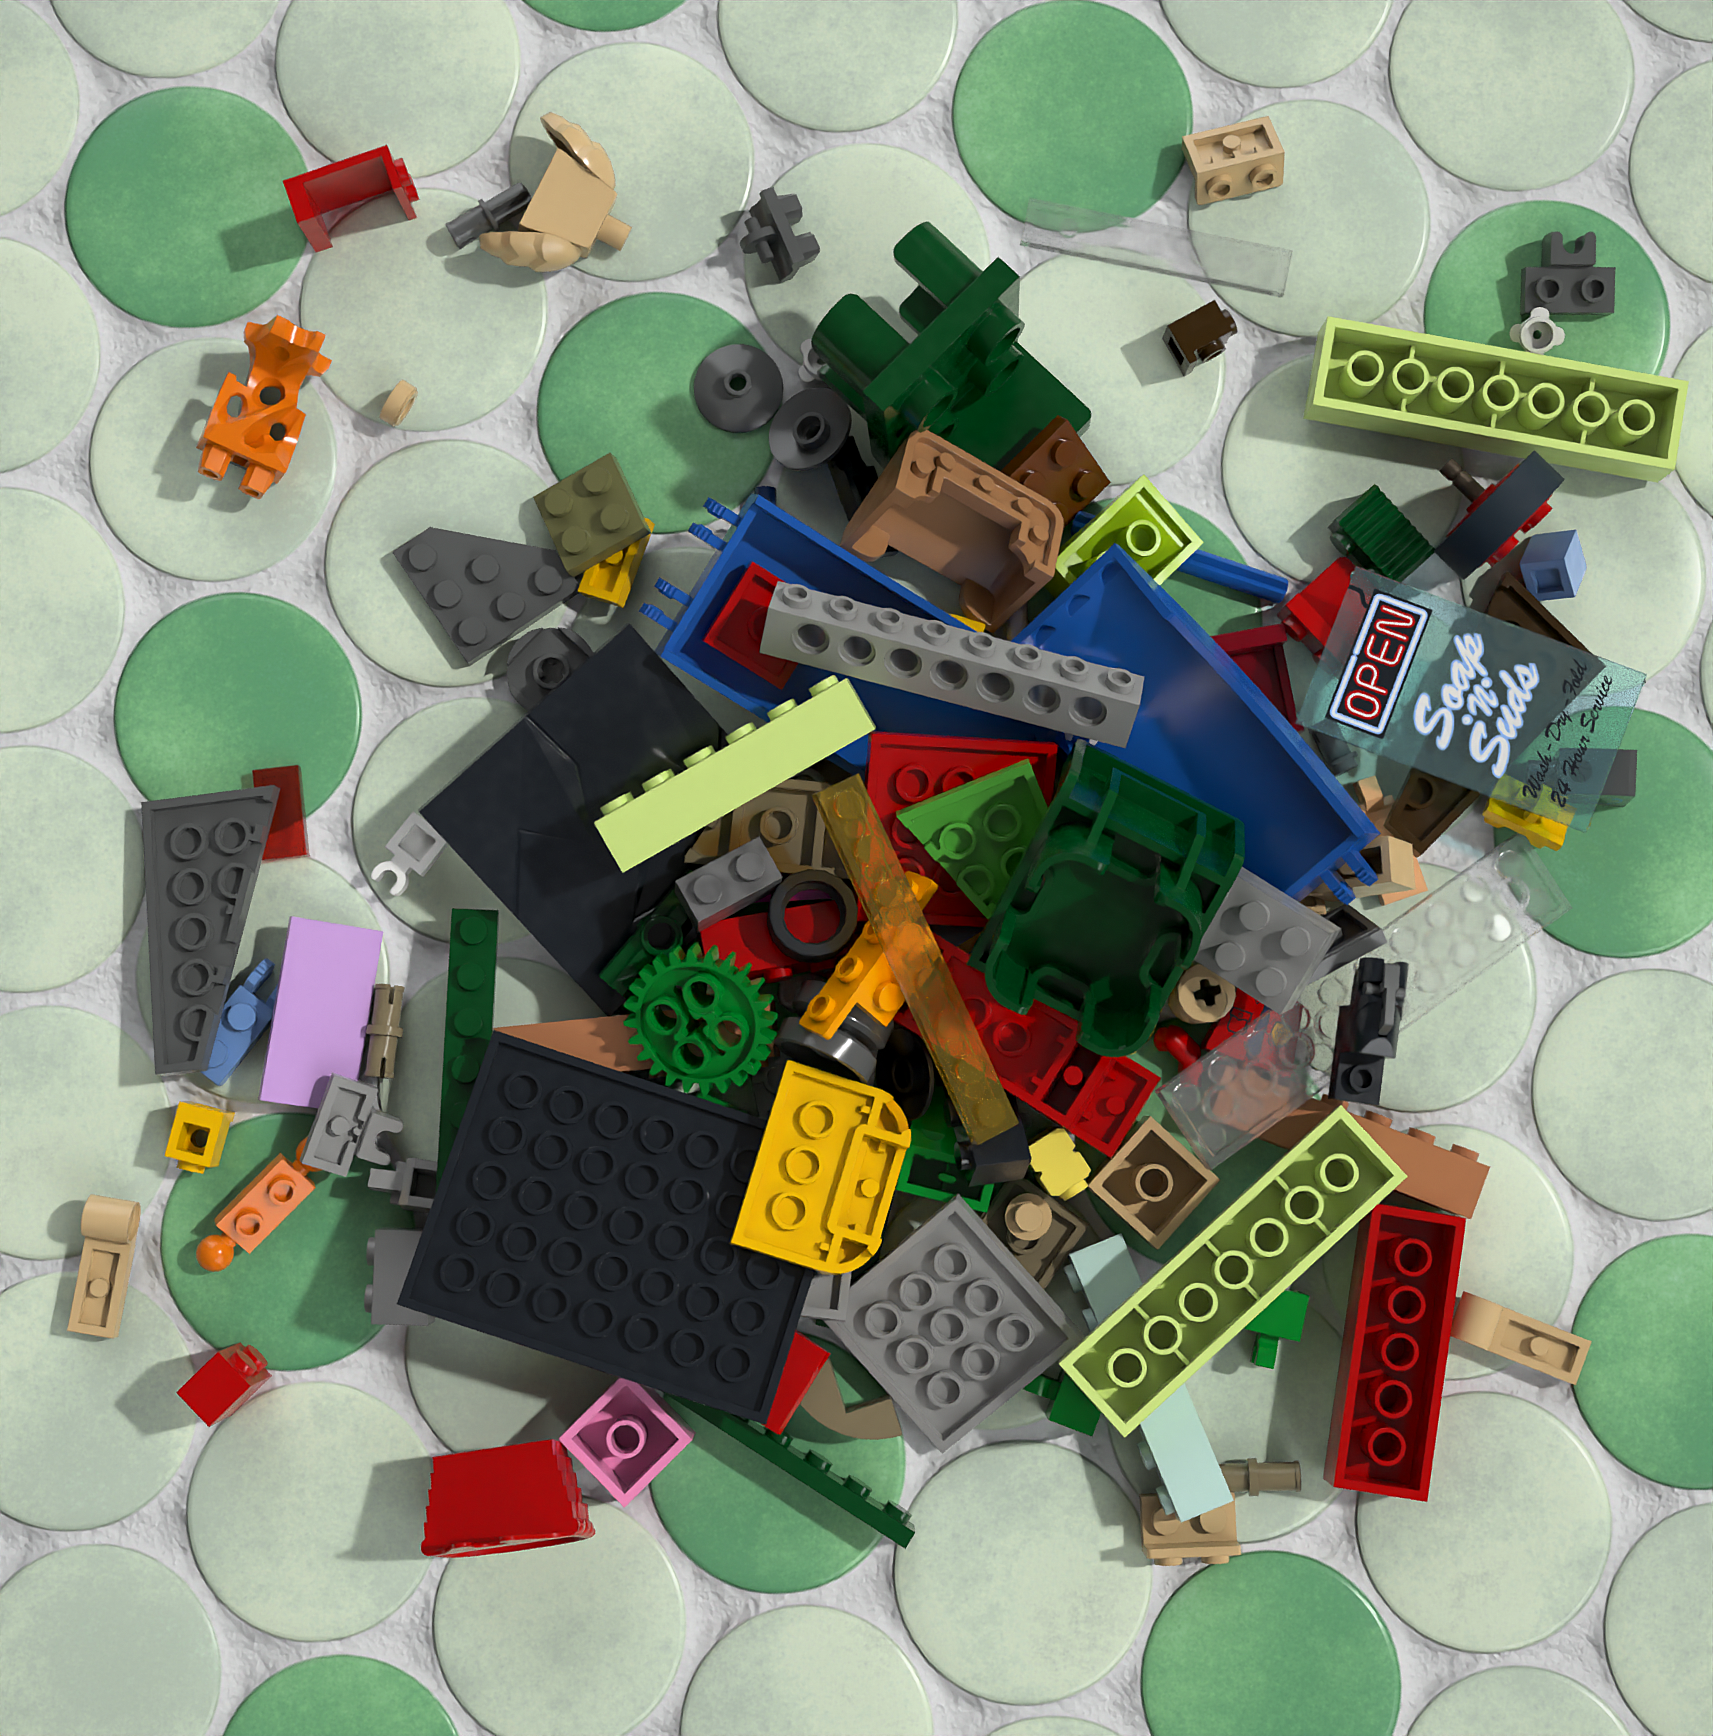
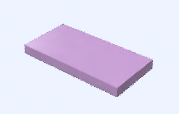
M293 916L289 917L258 1100L318 1109L332 1072L358 1081L383 931Z

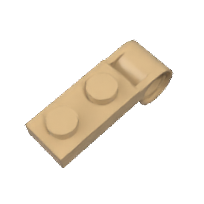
M94 1194L88 1197L81 1218V1234L85 1236L67 1331L112 1339L118 1337L140 1222L141 1206L139 1202Z
M1465 1291L1462 1293L1452 1320L1450 1334L1451 1337L1573 1385H1576L1592 1342Z

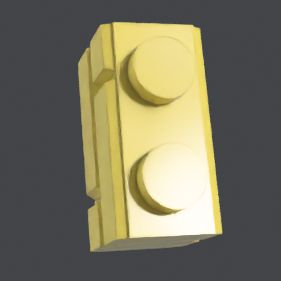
M1050 1126L1027 1141L1032 1157L1028 1168L1035 1171L1033 1176L1044 1193L1050 1196H1059L1060 1199L1063 1198L1066 1201L1088 1187L1084 1179L1089 1176L1088 1174L1091 1169L1080 1152L1073 1150L1075 1144L1064 1128Z

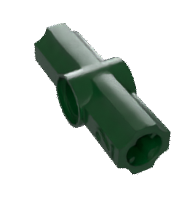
M688 868L681 878L693 871ZM675 885L653 911L639 921L636 931L598 975L627 1000L630 996L635 995L629 987L637 978L642 979L639 972L647 963L654 966L652 961L661 952L669 957L670 951L677 945L681 947L683 939L694 927L675 894ZM658 923L668 924L671 931L668 942L660 947L651 946L648 941V932L651 927Z

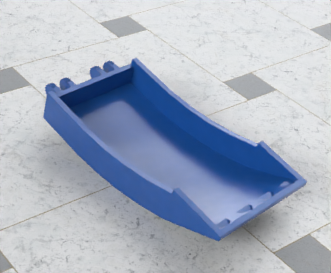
M750 494L738 515L708 497L703 507L714 517L723 519L731 524L728 532L722 540L715 536L707 527L693 522L688 532L716 549L689 595L660 577L654 587L658 589L659 593L683 604L676 617L672 620L664 615L662 610L645 602L639 610L642 614L668 629L655 649L657 655L768 723L771 720L767 712L793 698L799 706L813 698L809 688L835 675L839 682L846 678L849 679L876 726L873 731L1053 742L1059 731L801 663H798L781 690L702 641L703 636L750 561L755 562L788 584H800L811 590L834 596H846L857 602L880 608H892L903 614L926 620H937L949 626L977 632L757 494ZM868 734L825 758L865 782Z
M1114 543L1010 641L1021 645H1033L1038 649L1067 657H1079L1086 662L1110 668L1125 669L1132 674L1144 676L1140 706L1126 748L1099 741L1095 746L1241 820L1245 824V859L1242 867L1298 902L1324 882L1341 902L1346 905L1351 903L1356 898L1353 890L1337 872L1345 863L1351 868L1355 876L1370 887L1378 880L1376 873L1359 853V851L1381 834L1261 690L1208 633L1118 544ZM1059 731L1053 741L1058 745L1057 757L1064 763L1077 739L1089 742V739L1073 735L1072 740L1069 741L1065 739V732Z

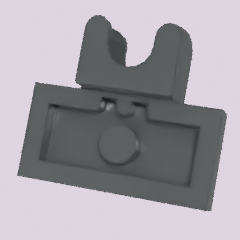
M1555 231L1544 236L1542 240L1541 267H1525L1521 269L1520 315H1530L1531 311L1537 307L1547 309L1549 315H1610L1614 313L1616 267H1593L1596 264V235L1594 232H1587L1576 239L1573 254L1568 253L1564 249L1563 235L1560 232Z

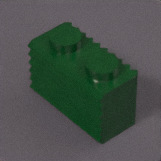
M1375 484L1328 526V529L1333 533L1330 536V540L1335 548L1346 557L1352 554L1363 566L1360 570L1376 589L1380 590L1383 588L1387 593L1395 589L1435 553V548L1429 544V541L1423 537L1422 533L1417 531L1410 520L1405 518L1397 506L1393 505L1392 501Z

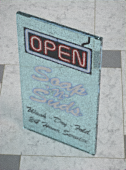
M1356 566L1355 570L1350 574V583L1301 709L1296 714L1297 719L1295 723L1586 833L1591 826V819L1639 694L1646 683L1647 674Z

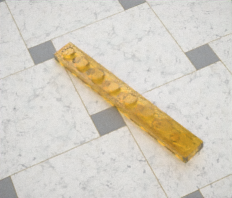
M859 773L812 794V798L971 1143L979 1145L1019 1124Z

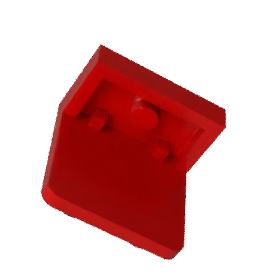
M1347 557L1337 558L1277 613V617L1285 625L1286 633L1295 641H1301L1313 654L1312 658L1319 668L1326 674L1333 675L1338 681L1366 612V608L1361 604L1360 594L1348 589L1349 584L1363 590L1367 604H1369L1373 591L1376 589Z

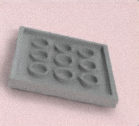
M959 1194L954 1196L850 1284L846 1322L823 1320L942 1454L1083 1339V1333Z

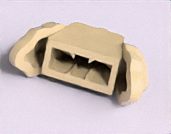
M552 112L541 116V123L557 150L519 223L518 232L507 231L481 234L479 236L480 248L492 256L501 258L507 265L529 267L535 272L557 271L575 263L579 257L587 258L597 239L621 251L632 227L610 215L617 198V193L614 191L616 186L614 170L606 151L600 143L591 141L580 125L571 123L562 116Z

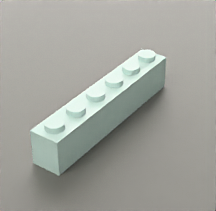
M1121 1233L1069 1254L1070 1265L1063 1267L1073 1292L1082 1291L1089 1308L1083 1310L1082 1315L1089 1332L1097 1327L1143 1284ZM1184 1383L1138 1425L1144 1441L1137 1443L1147 1470L1156 1468L1163 1486L1155 1488L1166 1516L1175 1513L1177 1520L1181 1523L1234 1501Z

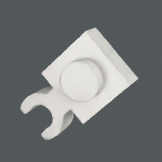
M413 811L385 846L395 856L391 861L378 864L372 871L371 878L379 882L384 874L394 872L397 876V882L391 888L390 893L397 897L407 889L409 883L408 874L413 869L419 875L424 876L449 844L425 819Z

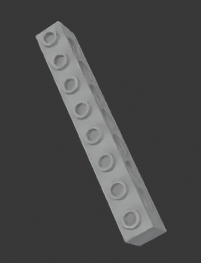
M781 581L777 582L768 607L759 653L1126 748L1140 706L1144 676L1132 674L1125 669L1109 668L1086 662L1079 657L1063 656L1038 649L1033 645H1021L992 637L987 633L946 625L941 621L926 620L900 613L892 608H880L854 601L846 596H834L808 589L800 584H788Z

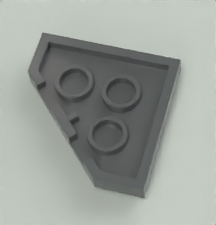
M429 527L392 552L470 666L579 593L578 588L580 585L566 571L556 550Z

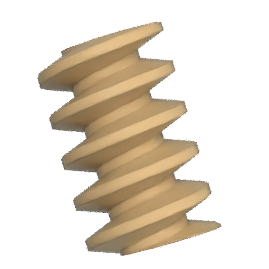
M1193 965L1187 971H1183L1168 997L1167 1004L1172 1013L1183 1022L1189 1024L1215 1022L1224 1017L1232 1008L1236 997L1235 986L1203 965ZM1207 988L1209 997H1205L1202 1000L1194 998V991Z

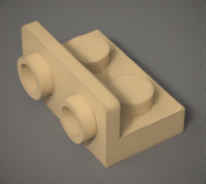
M1269 116L1182 136V151L1195 180V199L1198 205L1263 191L1283 184L1285 152Z
M1230 1492L1234 1501L1182 1523L1177 1520L1175 1513L1166 1516L1157 1493L1139 1494L1142 1552L1146 1558L1154 1559L1155 1565L1176 1566L1183 1563L1182 1558L1201 1557V1562L1205 1564H1224L1229 1562V1556L1241 1555V1545L1237 1541L1235 1493Z

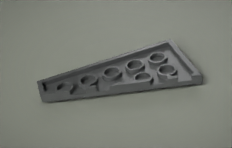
M275 785L141 802L155 1075L170 1076L203 1072L208 1069L280 788Z

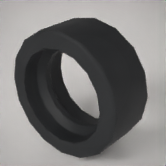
M806 869L789 875L777 886L768 905L767 927L773 943L784 955L798 962L819 963L834 958L847 947L857 926L858 906L852 890L841 878L825 870ZM808 889L820 890L828 894L836 902L840 912L839 926L836 932L827 940L819 943H805L795 938L787 929L784 920L785 908L789 900L798 892Z

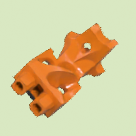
M279 315L264 325L247 322L243 334L244 343L249 349L250 368L245 384L243 385L238 382L236 375L228 372L196 446L197 449L202 450L198 467L200 474L213 480L221 481L229 463L240 467L246 471L238 489L256 499H261L272 482L277 484L288 469L306 416L305 413L297 409L298 393L305 377L309 375L320 377L329 369L332 361L319 353L326 336L319 331H308L300 328ZM275 387L279 389L281 397L276 404L266 405L260 400V392L264 388ZM234 396H238L241 399L237 417H231L227 413L229 400ZM281 424L285 428V435L282 440L275 441L269 435L272 425Z

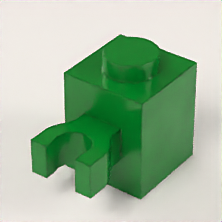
M1285 1289L1244 1327L1246 1330L1257 1332L1250 1358L1251 1363H1254L1256 1366L1274 1369L1279 1337L1300 1342L1309 1295Z
M1062 1368L1057 1380L1041 1373L1023 1388V1390L1050 1399L1045 1412L1048 1420L1093 1437L1101 1412Z

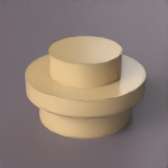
M1020 1194L1014 1197L1007 1205L1005 1211L1006 1225L1009 1231L1019 1239H1038L1048 1231L1051 1225V1209L1048 1203L1036 1194Z

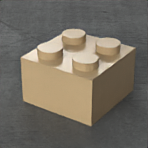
M1143 1116L1125 1136L1112 1159L1107 1156L1087 1178L1086 1183L1088 1184L1087 1188L1151 1247L1158 1250L1216 1186L1220 1179L1151 1116Z

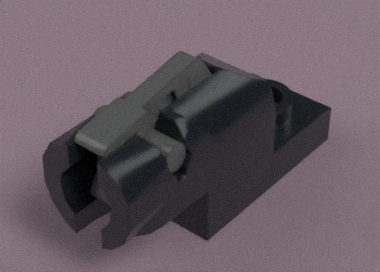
M1360 958L1359 966L1355 970L1350 1005L1339 1006L1328 1099L1379 1106L1385 1059L1396 1058L1399 1027L1406 996L1408 963L1400 961L1384 963L1385 959Z

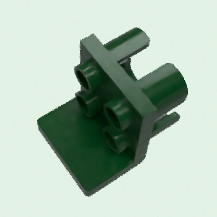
M929 221L923 222L910 230L893 249L896 264L919 284L899 307L900 318L918 336L909 343L858 295L846 294L824 316L811 339L812 349L826 363L825 366H822L817 371L818 377L867 422L871 453L883 469H885L901 443L915 430L919 433L926 430L930 431L996 470L1001 471L1057 415L1067 419L1079 437L1090 427V409L1018 343V338L1025 327V323L1019 318L1020 276L999 257L982 271Z
M1077 739L1063 764L1057 792L971 950L967 965L985 973V981L989 992L1004 1007L1018 1014L1026 1015L1033 1004V1000L1036 999L1077 1020L1076 1041L1083 1047L1106 1057H1122L1138 1051L1153 1032L1159 1020L1160 1011L1184 970H1188L1196 957L1201 939L1242 868L1245 859V824L1238 818L1093 744Z

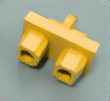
M1505 774L1501 778H1496L1482 813L1485 823L1498 829L1507 827L1522 834L1527 843L1539 849L1546 846L1558 851L1564 843L1567 828L1576 809L1567 804L1564 807H1560L1557 799L1555 802L1551 799V788L1543 784L1540 785L1541 790L1535 789L1538 798H1533L1528 788H1526L1525 797L1522 791L1523 786L1526 784Z

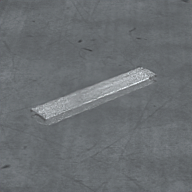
M1029 198L1020 246L1280 298L1285 293L1293 250L1034 198Z

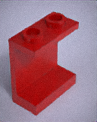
M388 145L283 180L296 221L316 253L333 247L322 214L387 191L394 190L408 220L417 218L412 202L420 199L413 179L408 173L403 158L394 160Z

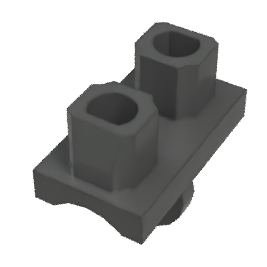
M774 187L761 190L759 193L761 199L750 208L751 218L744 222L749 234L742 238L740 246L745 254L757 252L762 263L771 261L781 283L793 279L800 267L814 261L820 253V247L815 235L811 232L795 236L790 225L799 223L803 217L802 206L797 195L777 196Z

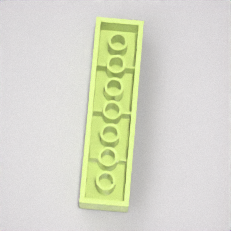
M1328 316L1317 335L1303 419L1524 459L1535 450L1547 463L1658 483L1675 470L1689 381Z
M1338 1106L1132 1293L1081 1342L1059 1360L1057 1364L1125 1438L1408 1176L1343 1106Z

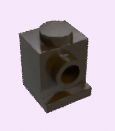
M1213 300L1167 325L1162 339L1183 376L1192 373L1199 358L1202 363H1205L1222 354L1226 350L1225 344L1229 337L1237 334L1238 330L1229 311L1226 309L1221 311L1217 302Z

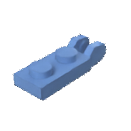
M268 958L258 964L255 970L248 976L244 985H239L224 1004L208 1069L201 1072L218 1086L225 1084L271 1025L277 986L267 1002L255 994L273 972L275 964Z

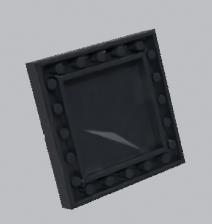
M626 623L422 805L418 811L607 1016H610L627 999L598 976L599 973L636 931L639 921L647 914H650L675 885V881L680 879L688 868L695 871L704 866L685 863V855L690 848L692 849L706 826L622 873L594 822L604 817L600 808L616 798L631 792L633 798L636 799L646 793L641 784L658 774L672 769L676 776L687 770L688 768L683 760L711 745L715 752L729 746L725 738L728 734L632 625ZM658 923L651 927L648 932V941L651 946L660 947L668 942L671 934L668 924ZM694 927L683 939L682 949L697 938V932Z

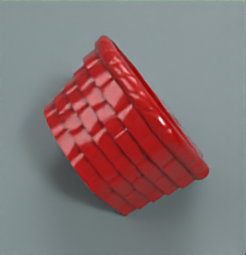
M549 1439L433 1457L434 1473H430L431 1489H428L429 1506H426L427 1522H424L425 1540L421 1542V1551L426 1556L460 1558L507 1553L577 1542L595 1535V1528L589 1520L588 1504L582 1503L581 1488L577 1487L576 1473L573 1472L572 1458L568 1457V1450L560 1441Z

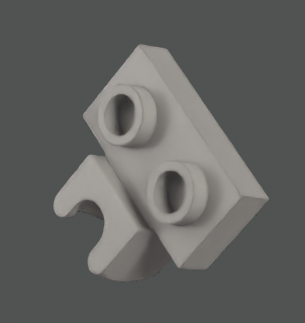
M332 1072L302 1151L300 1162L344 1177L347 1176L354 1155L358 1158L386 1166L391 1162V1158L383 1148L375 1145V1138L382 1131L399 1133L403 1129V1122L396 1116L372 1109L378 1092L376 1086Z

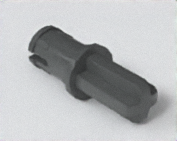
M517 183L486 202L483 199L478 200V206L462 216L447 222L445 226L458 248L462 249L479 238L481 234L488 233L493 229L496 232L500 231L498 226L526 210L532 197L522 183Z

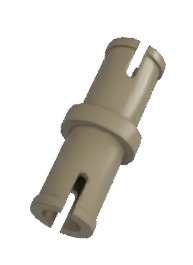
M375 984L376 992L372 1024L367 1025L366 1035H370L364 1076L394 1079L393 1072L397 1039L403 1036V1028H399L405 987Z
M1247 1458L1246 1463L1219 1464L1230 1492H1248L1249 1496H1259V1491L1301 1492L1299 1460L1294 1462L1257 1463L1256 1458Z

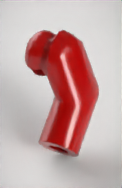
M1170 1025L1168 1028H1159L1154 1035V1045L1158 1051H1168L1178 1061V1087H1201V1050L1199 1045L1179 1026Z

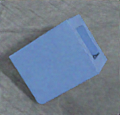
M1576 529L1533 535L1519 564L1527 590L1538 601L1575 597L1587 569Z

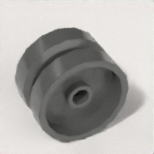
M815 980L803 981L792 1002L793 1009L798 1016L783 1020L774 1039L775 1045L782 1053L797 1063L867 1085L877 1064V1060L871 1051L885 1048L894 1029V1022L891 1020L888 1026L884 1027L873 1021L859 1007L854 1005L832 1038L826 1040L806 1030L799 1024L800 1019L807 1011L810 1001L819 994L826 983Z

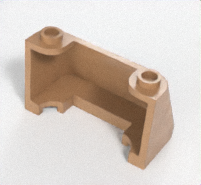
M915 430L901 443L843 531L840 547L866 562H874L885 553L888 545L961 585L959 604L964 615L968 619L986 624L985 629L994 633L1054 577L1064 520L1056 505L1045 497L927 430L921 433Z

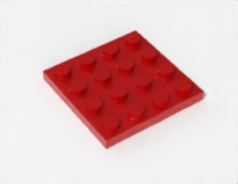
M869 732L855 901L858 906L857 921H869L873 918L890 895L893 885L907 871H911L932 879L938 885V889L913 923L984 927L988 919L956 885V881L937 860L935 861L925 850L924 845L909 828H906L896 817V811L1025 759H1029L1046 804L1049 807L1053 799L1058 745L1054 742Z

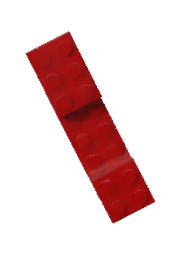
M845 883L852 890L855 898L856 888L852 887L848 883ZM857 921V926L847 945L848 952L862 934L863 928L868 921ZM919 923L914 925L941 951L902 1004L892 1021L930 1042L1027 1103L1033 1110L1112 1159L1160 1082L1161 1077L1127 1056L1106 1057L1083 1047L1076 1041L1078 1022L1036 999L1033 1000V1004L1026 1015L1018 1014L1004 1007L989 992L985 981V973L967 965L969 954ZM834 972L821 974L820 976L829 980Z

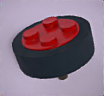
M1534 450L1525 460L1511 469L1496 485L1491 483L1484 489L1470 474L1462 471V467L1451 458L1439 472L1448 481H1452V485L1471 504L1466 509L1468 513L1445 536L1446 539L1434 552L1463 580L1486 562L1493 567L1519 543L1514 537L1519 530L1526 534L1553 509L1547 501L1565 479Z

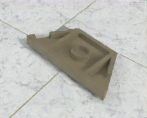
M794 779L783 781L706 825L692 849L690 848L685 855V863L706 865L760 836L780 873L793 874L806 869L825 870L841 879L856 880L857 851L832 785L825 782Z

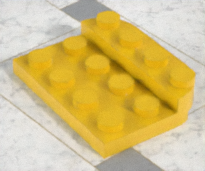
M787 1060L730 1244L806 1267L824 1275L845 1274L864 1265L875 1255L881 1244L882 1230L905 1152L910 1147L911 1129L908 1127L907 1119L902 1109L893 1100L894 1097L881 1089Z

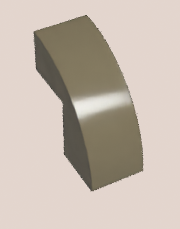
M829 1356L800 1402V1405L819 1423L846 1436L870 1440L901 1436V1425L889 1394L846 1408Z

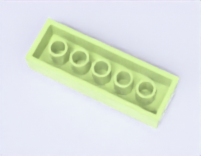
M835 675L828 677L809 688L813 698L799 706L794 698L767 712L771 722L758 729L753 722L748 723L725 736L729 746L718 752H715L712 745L683 760L688 768L687 770L676 776L672 769L666 770L641 784L646 793L636 799L629 792L601 807L600 809L604 817L595 821L594 824L622 873L875 730L876 726L849 679L846 678L839 682Z

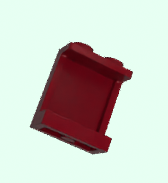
M1284 623L1210 636L1261 690L1300 735L1304 732L1303 722H1298L1283 645L1288 641Z

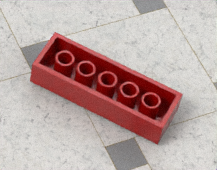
M1377 1204L1359 1221L1323 1479L1333 1487L1417 1501H1428L1467 1218Z

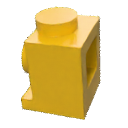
M179 1101L164 1156L178 1159L176 1167L190 1172L204 1174L206 1167H218L230 1122H233L235 1112L192 1101ZM202 1129L208 1133L205 1147L199 1146L195 1139L197 1132Z

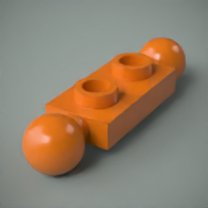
M308 1137L298 1144L296 1160L293 1163L283 1154L279 1153L214 1218L215 1226L223 1231L221 1235L207 1236L198 1244L196 1258L202 1268L210 1272H218L227 1268L233 1260L234 1247L237 1244L250 1254L316 1188L314 1181L307 1174L322 1170L300 1162V1157Z

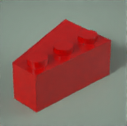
M831 900L786 908L784 920L787 929L795 938L805 943H819L827 940L836 932L839 926L840 912L836 902ZM768 912L721 920L698 932L696 943L701 948L702 955H706L713 945L718 946L719 959L725 960L733 951L736 953L735 967L739 969L750 962L752 967L747 977L750 980L763 977L766 983L786 981L793 978L794 974L811 971L812 975L834 972L838 962L848 953L846 947L834 958L819 963L798 962L784 955L771 939L767 927ZM704 982L706 995L714 994L712 987Z

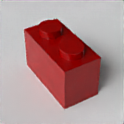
M240 1342L218 1351L176 1393L210 1427L235 1413L272 1375L265 1369L268 1362L264 1356L253 1346L247 1345L244 1347Z

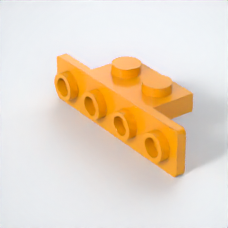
M907 871L893 885L890 895L875 916L865 924L860 937L847 955L838 962L834 973L819 994L810 1001L807 1011L799 1021L803 1028L829 1040L854 1005L859 1007L876 1023L884 1027L888 1026L941 951L913 925V922L938 889V885L932 879Z

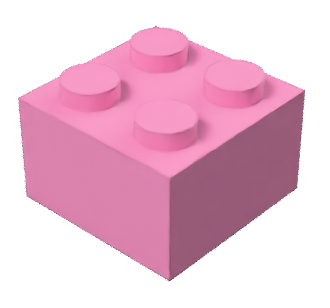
M619 1377L559 1437V1441L625 1508L693 1440L696 1432L653 1388Z

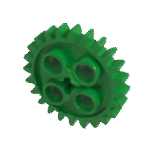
M694 943L688 949L686 956L683 949L677 945L670 951L669 958L661 952L652 961L654 966L647 963L639 972L642 979L637 978L630 985L629 989L635 995L628 998L624 1003V1007L634 1013L625 1019L624 1026L637 1028V1031L628 1039V1043L643 1045L644 1049L637 1056V1060L642 1061L651 1058L654 1061L650 1070L652 1076L662 1069L667 1072L666 1086L669 1087L678 1078L682 1080L684 1093H688L695 1083H699L703 1096H707L714 1083L721 1093H726L731 1086V1080L739 1087L742 1086L748 1078L747 1073L754 1076L762 1066L759 1060L765 1061L772 1050L766 1044L773 1042L777 1032L768 1026L773 1025L778 1018V1013L764 1009L769 1006L774 997L771 994H759L758 989L765 981L763 977L750 980L747 977L752 967L750 962L739 969L734 966L735 952L732 951L725 960L719 959L717 945H713L706 955H702L699 944ZM697 981L708 983L714 991V996L704 994L699 989ZM676 985L681 986L683 991L676 988ZM660 1004L670 1006L675 1011L677 1018L666 1016L662 1012ZM701 1017H703V1018L705 1019V1020H701L700 1022H698V1021L696 1020V1019H699V1018H701ZM724 1020L736 1023L741 1030V1034L731 1033L725 1027ZM687 1043L697 1045L702 1050L704 1057L692 1054L687 1047ZM718 1048L725 1051V1053H721Z

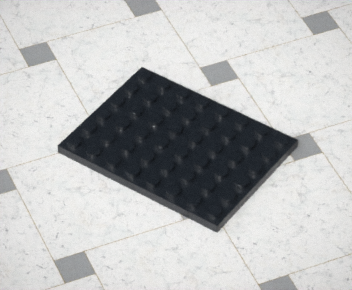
M494 1030L397 1305L766 1425L815 1270L730 1244L768 1120Z

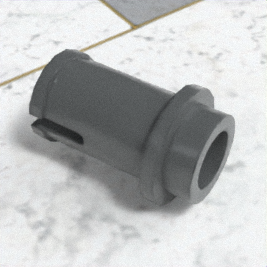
M1325 719L1308 729L1327 764L1325 766L1334 777L1340 776L1358 766L1355 757L1358 756L1357 752L1350 751L1335 721Z

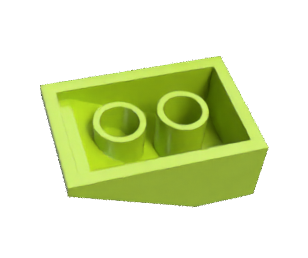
M1143 474L1059 548L1054 577L1044 587L1056 599L1114 543L1118 544L1161 585L1204 542Z

